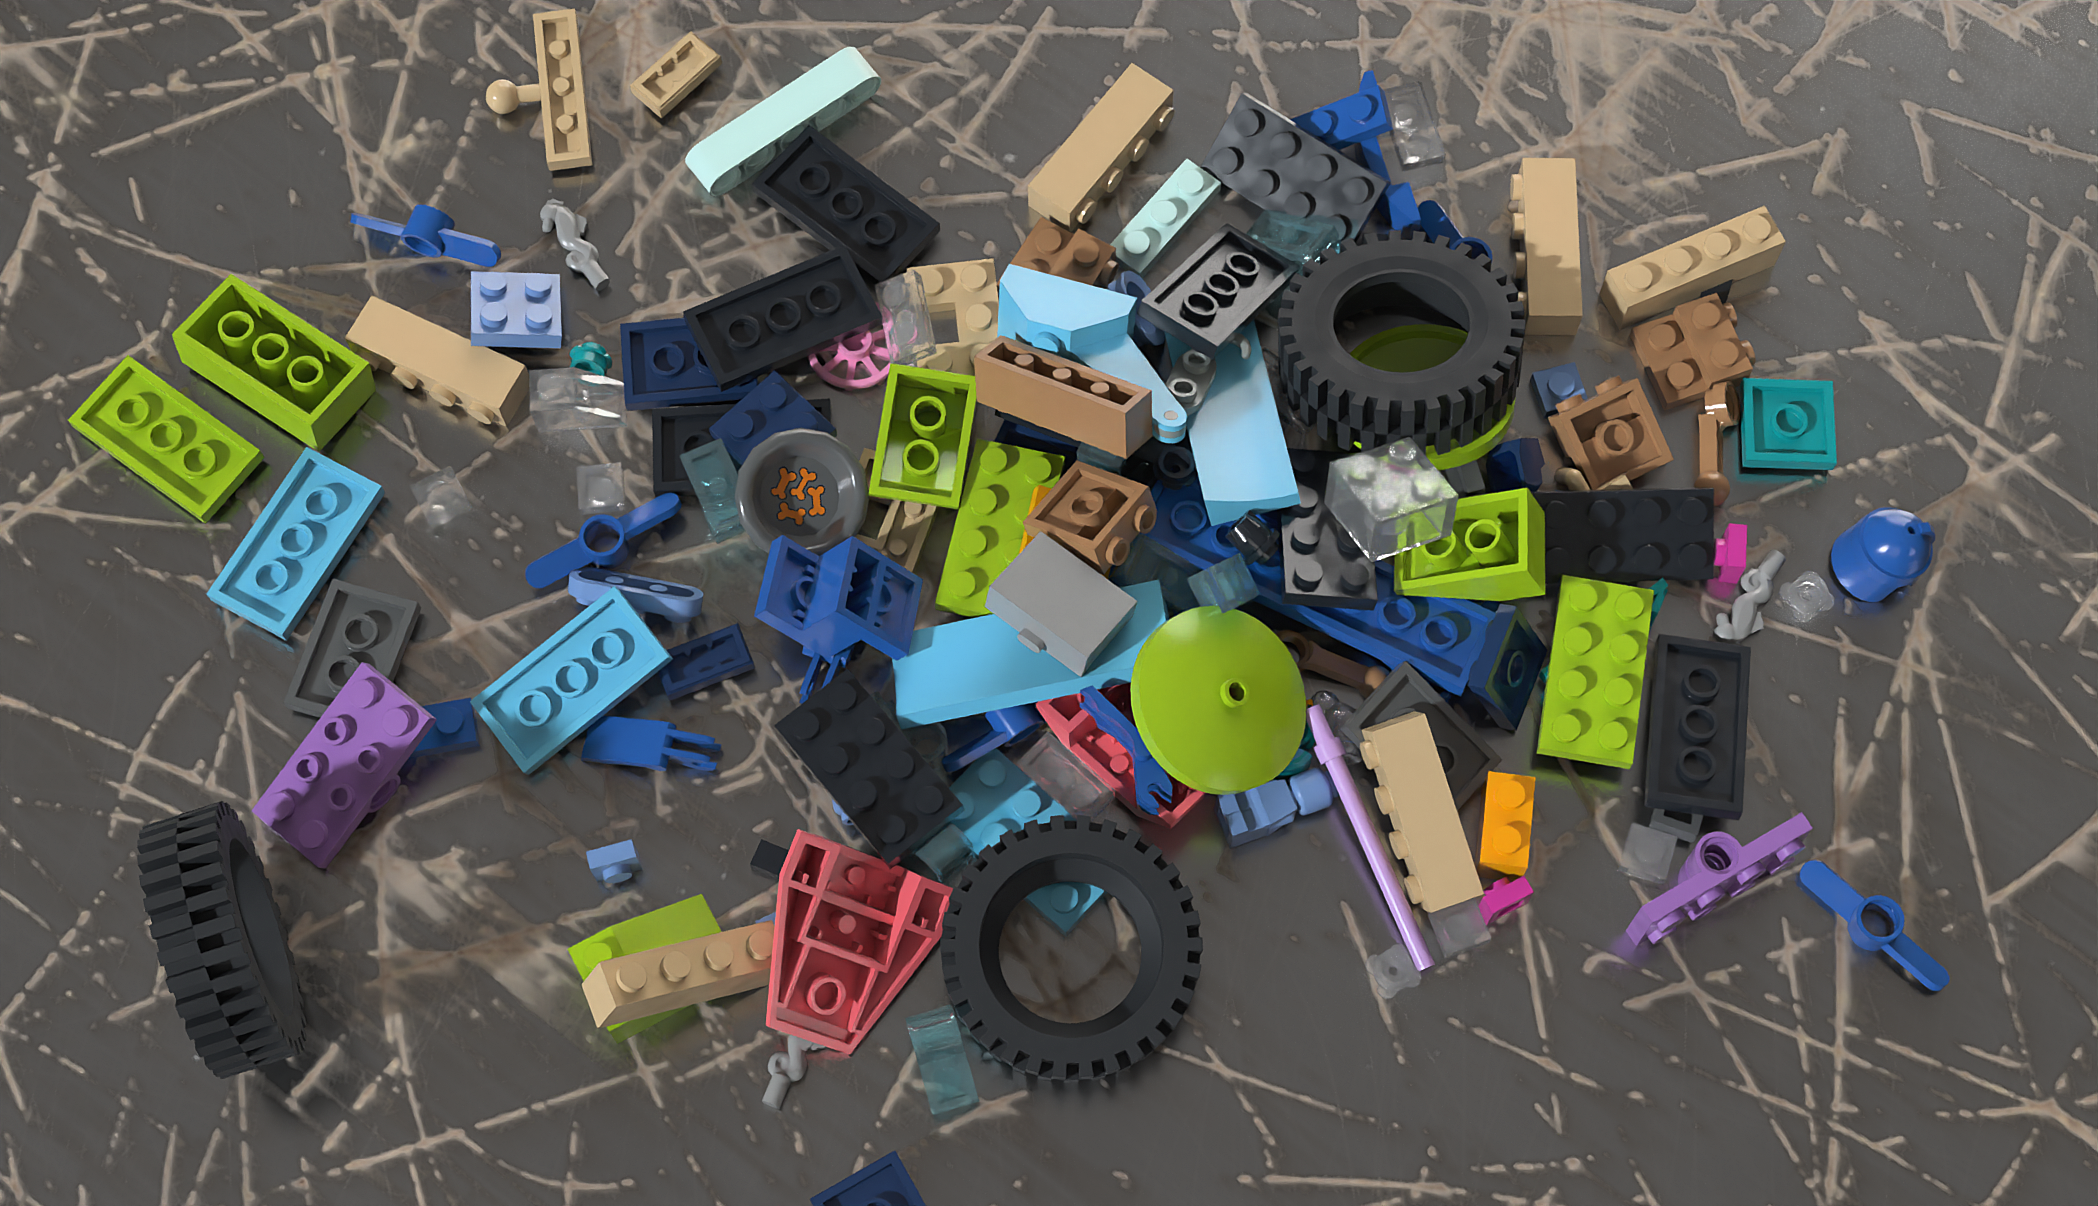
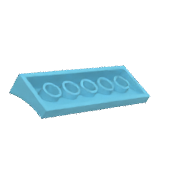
M1254 320L1240 333L1251 345L1250 357L1243 359L1241 356L1242 350L1238 346L1229 343L1215 357L1217 365L1216 376L1201 408L1187 416L1186 426L1211 526L1238 520L1248 510L1258 515L1301 504ZM1164 331L1172 367H1174L1177 359L1192 348Z
M1154 580L1120 587V589L1138 601L1133 617L1091 663L1082 678L1043 649L1039 653H1035L1026 647L1017 638L1020 632L995 614L914 630L909 654L897 661L892 658L896 694V717L900 728L906 729L1080 693L1081 689L1091 685L1096 689L1131 683L1133 667L1141 647L1156 628L1169 620L1160 581Z

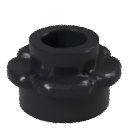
M1180 446L1166 448L1159 455V460L1153 464L1154 477L1157 480H1161L1165 488L1171 490H1179L1183 485L1190 486L1195 482L1198 472L1195 469L1196 464L1192 453ZM1173 467L1179 468L1180 471L1174 473L1171 469Z

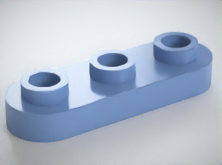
M581 567L573 569L569 573L568 593L576 597V601L583 605L590 606L615 586L638 614L646 612L662 614L665 619L677 623L689 622L691 617L701 614L703 592L692 586L593 567Z

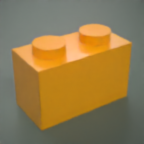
M1488 771L1482 786L1474 864L1478 877L1496 880L1508 877L1513 882L1524 876L1529 860L1536 777Z

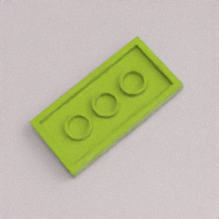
M129 355L122 360L68 419L73 428L205 524L265 458L258 448Z
M977 438L935 600L936 610L973 618L994 614L985 607L989 586L1019 555L1025 529L1023 521L1028 516L1034 488L1042 485L1052 489L1062 478L1065 456Z
M1562 575L1559 582L1537 754L1625 769L1631 768L1634 759L1654 590Z

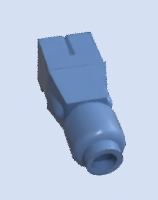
M1313 768L1291 776L1287 783L1285 779L1272 780L1246 792L1217 795L1213 809L1229 848H1233L1264 836L1268 837L1283 825L1293 822L1296 812L1304 816L1325 809L1332 805L1333 798L1340 795L1329 770L1324 772L1320 768Z

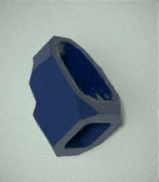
M1519 438L1496 445L1488 452L1485 466L1492 493L1528 488L1529 491H1538L1543 483L1541 468L1545 465L1538 438Z

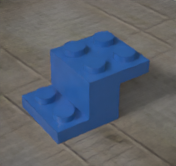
M781 535L771 543L754 617L826 659L859 640H863L897 661L909 654L923 579L853 536L824 554L817 556L786 536Z

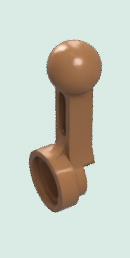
M1731 381L1715 383L1713 388L1706 390V413L1698 415L1700 475L1695 480L1694 487L1714 488V506L1722 504L1730 493L1729 481L1723 475V430L1727 426L1737 425L1740 420L1739 398L1736 388Z
M1283 630L1276 633L1282 642H1291L1298 648L1300 659L1299 662L1295 663L1300 673L1305 669L1313 670L1359 689V692L1365 699L1391 673L1385 667L1378 665L1366 667L1319 647L1312 640L1308 642L1298 632Z

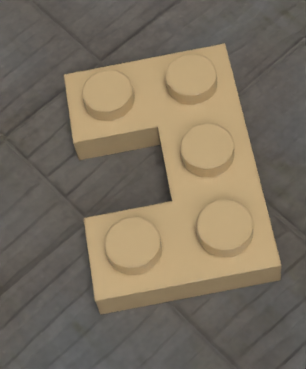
M994 258L907 268L912 315L955 310L959 342L916 346L917 367L975 376L974 356L997 338L999 300Z
M864 448L859 462L864 468L869 489L876 451ZM869 496V500L889 505L877 540L859 534L855 538L915 574L940 507Z

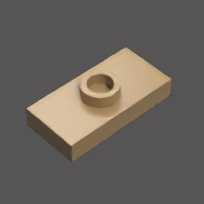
M690 31L630 85L631 92L662 119L722 64L721 56Z

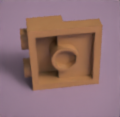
M1040 217L1010 263L1099 288L1102 285L1108 287V284L1115 278L1119 268V263L1116 262L1115 247L1079 228L1073 234L1043 217ZM999 279V281L997 282V291H998V293H999V289H1000V279Z
M1717 293L1678 305L1673 314L1632 327L1629 336L1664 411L1704 398L1706 390L1713 388L1715 383L1731 381L1735 387L1740 386L1742 379L1749 378L1753 370L1752 365L1756 361L1753 347L1748 340H1739L1734 330L1737 326L1736 312L1731 303L1726 302L1722 304Z
M1618 375L1594 386L1597 391L1596 395L1584 401L1581 394L1569 397L1555 404L1558 413L1548 417L1565 457H1572L1577 470L1581 472L1590 490H1596L1621 474L1626 475L1627 479L1631 481L1674 460L1638 378L1622 382Z
M1076 460L1023 521V525L1027 535L1035 537L1040 531L1092 569L1104 575L1112 564L1119 566L1125 562L1130 551V543L1139 533L1146 534L1152 530L1157 518V509L1149 486Z

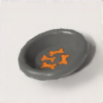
M800 427L774 433L751 450L739 469L734 498L740 524L756 546L769 553L772 541L784 535L817 556H820L851 536L856 537L866 520L869 489L864 468L847 445L827 432Z

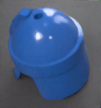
M1892 507L1878 508L1866 514L1856 524L1846 529L1837 537L1831 553L1833 570L1843 587L1853 596L1871 603L1881 601L1898 587L1907 585L1912 587L1927 570L1933 555L1934 528L1929 522L1923 523L1920 518L1910 512Z

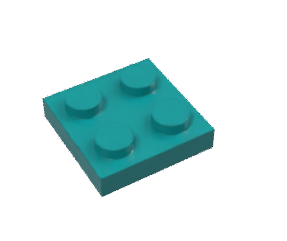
M1742 379L1740 383L1743 467L1834 469L1837 464L1833 381Z

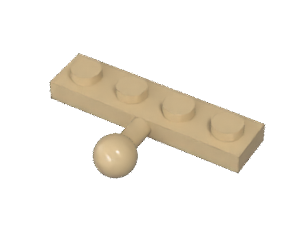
M574 8L533 14L539 83L516 86L508 80L494 81L487 88L486 102L494 112L508 114L514 111L519 103L541 101L546 158L549 170L591 166L592 155L576 10Z

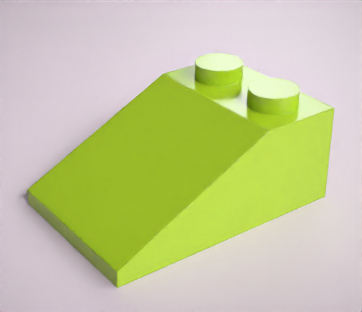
M890 363L869 496L959 510L978 403L975 376Z
M1528 488L1395 509L1394 592L1397 595L1506 601L1545 595L1544 511Z
M699 894L612 925L568 948V951L583 981H585L601 961L700 938L722 931L703 895ZM688 1006L607 1026V1029L616 1043L619 1044Z

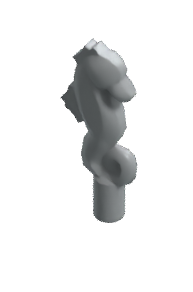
M554 198L547 200L546 205L540 212V217L543 221V232H551L555 224L561 246L571 251L565 260L567 266L575 272L583 273L597 291L605 289L611 280L597 263L599 253L591 243L584 241L580 237L585 236V231L588 227L587 218L581 217L577 213L573 214L564 206V201Z
M1770 550L1758 569L1751 568L1742 575L1741 584L1747 593L1735 599L1731 610L1730 622L1727 614L1720 613L1717 615L1718 626L1714 629V634L1718 642L1740 645V642L1748 635L1764 629L1761 612L1757 611V606L1766 603L1773 595L1774 587L1772 580L1786 561L1782 553L1777 550Z
M790 1035L788 1038V1052H775L769 1059L768 1071L772 1078L762 1102L779 1109L790 1083L800 1080L805 1074L807 1050L811 1049L815 1052L818 1049H824L826 1046Z

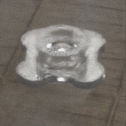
M1813 571L1804 572L1794 583H1784L1779 590L1780 598L1788 601L1794 610L1793 617L1798 622H1809L1812 615L1821 610L1829 611L1834 605V597L1829 593L1826 583ZM1803 594H1809L1811 599L1805 600Z
M1402 944L1393 945L1391 949L1384 951L1380 956L1371 955L1366 961V971L1374 975L1378 983L1377 992L1382 998L1392 999L1397 991L1406 987L1416 988L1421 981L1420 971L1414 969L1413 961L1409 956L1410 952ZM1392 967L1396 968L1398 974L1391 975L1389 969Z

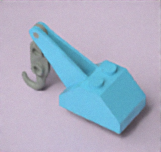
M1009 264L1000 279L997 338L1000 335L1152 390V435L1164 443H1177L1185 437L1187 416L1201 408L1216 376L1217 365L1215 358L1212 360L1193 349L1187 351L1177 359L1166 384H1164L1133 342L1137 297ZM1239 334L1230 343L1242 350L1241 356L1243 359H1248L1251 355V345L1242 334Z

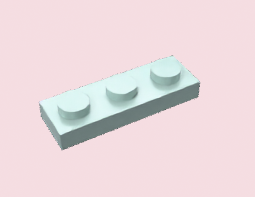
M1186 159L1110 244L1116 248V262L1119 263V267L1125 271L1130 270L1143 278L1220 191L1221 182L1189 159Z

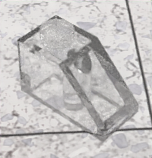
M575 367L529 370L530 413L539 433L627 427V409L624 400L623 382Z

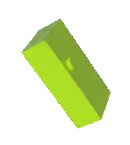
M230 274L172 334L182 363L318 452L322 450L376 391L369 362L233 274Z

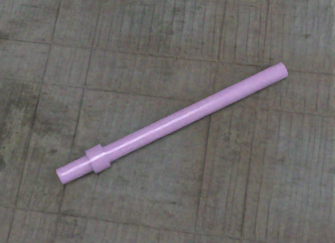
M1320 704L1306 709V721L1317 743V746L1314 747L1320 764H1326L1416 969L1421 971L1435 965L1343 758L1347 753L1340 737L1334 738Z

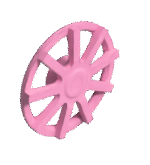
M875 302L879 311L888 318L892 325L875 333H871L868 330L818 351H838V354L824 366H821L815 353L807 356L817 376L834 386L845 388V391L868 388L884 383L889 375L890 363L899 364L903 359L904 334L896 316L888 308ZM896 334L895 350L875 346L874 342ZM873 354L891 359V361L879 372L869 356ZM844 360H848L846 379L839 378L830 373ZM861 361L872 376L854 380L857 362Z

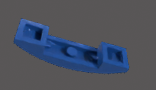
M1373 70L1364 72L1359 92L1377 85ZM1375 136L1354 144L1356 161L1391 182L1377 137ZM1405 182L1396 185L1391 183L1377 209L1395 230H1401L1402 237L1406 240H1412L1413 231H1419L1421 217L1410 183Z

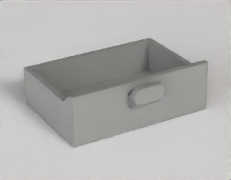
M1040 531L989 586L985 607L1020 632L1017 638L1026 647L1035 653H1039L1043 649L1082 678L1091 663L1133 617L1138 601Z

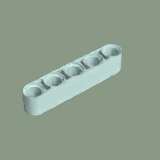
M846 47L699 142L689 151L685 158V163L711 196L723 195L771 164L808 125L820 132L867 101L879 89L881 78L855 47Z

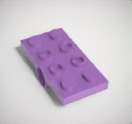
M362 662L251 811L318 868H327L366 814L379 810L394 795L400 784V777L397 775L398 771L437 719L372 665Z
M1801 812L1743 847L1733 836L1727 833L1711 832L1706 834L1699 840L1680 868L1678 885L1643 905L1626 929V932L1636 946L1650 939L1653 945L1663 941L1677 931L1676 925L1681 923L1687 916H1690L1692 921H1696L1717 907L1715 902L1724 897L1727 892L1732 898H1735L1756 884L1754 879L1762 875L1766 869H1768L1771 875H1774L1795 861L1793 856L1806 847L1802 841L1813 827Z

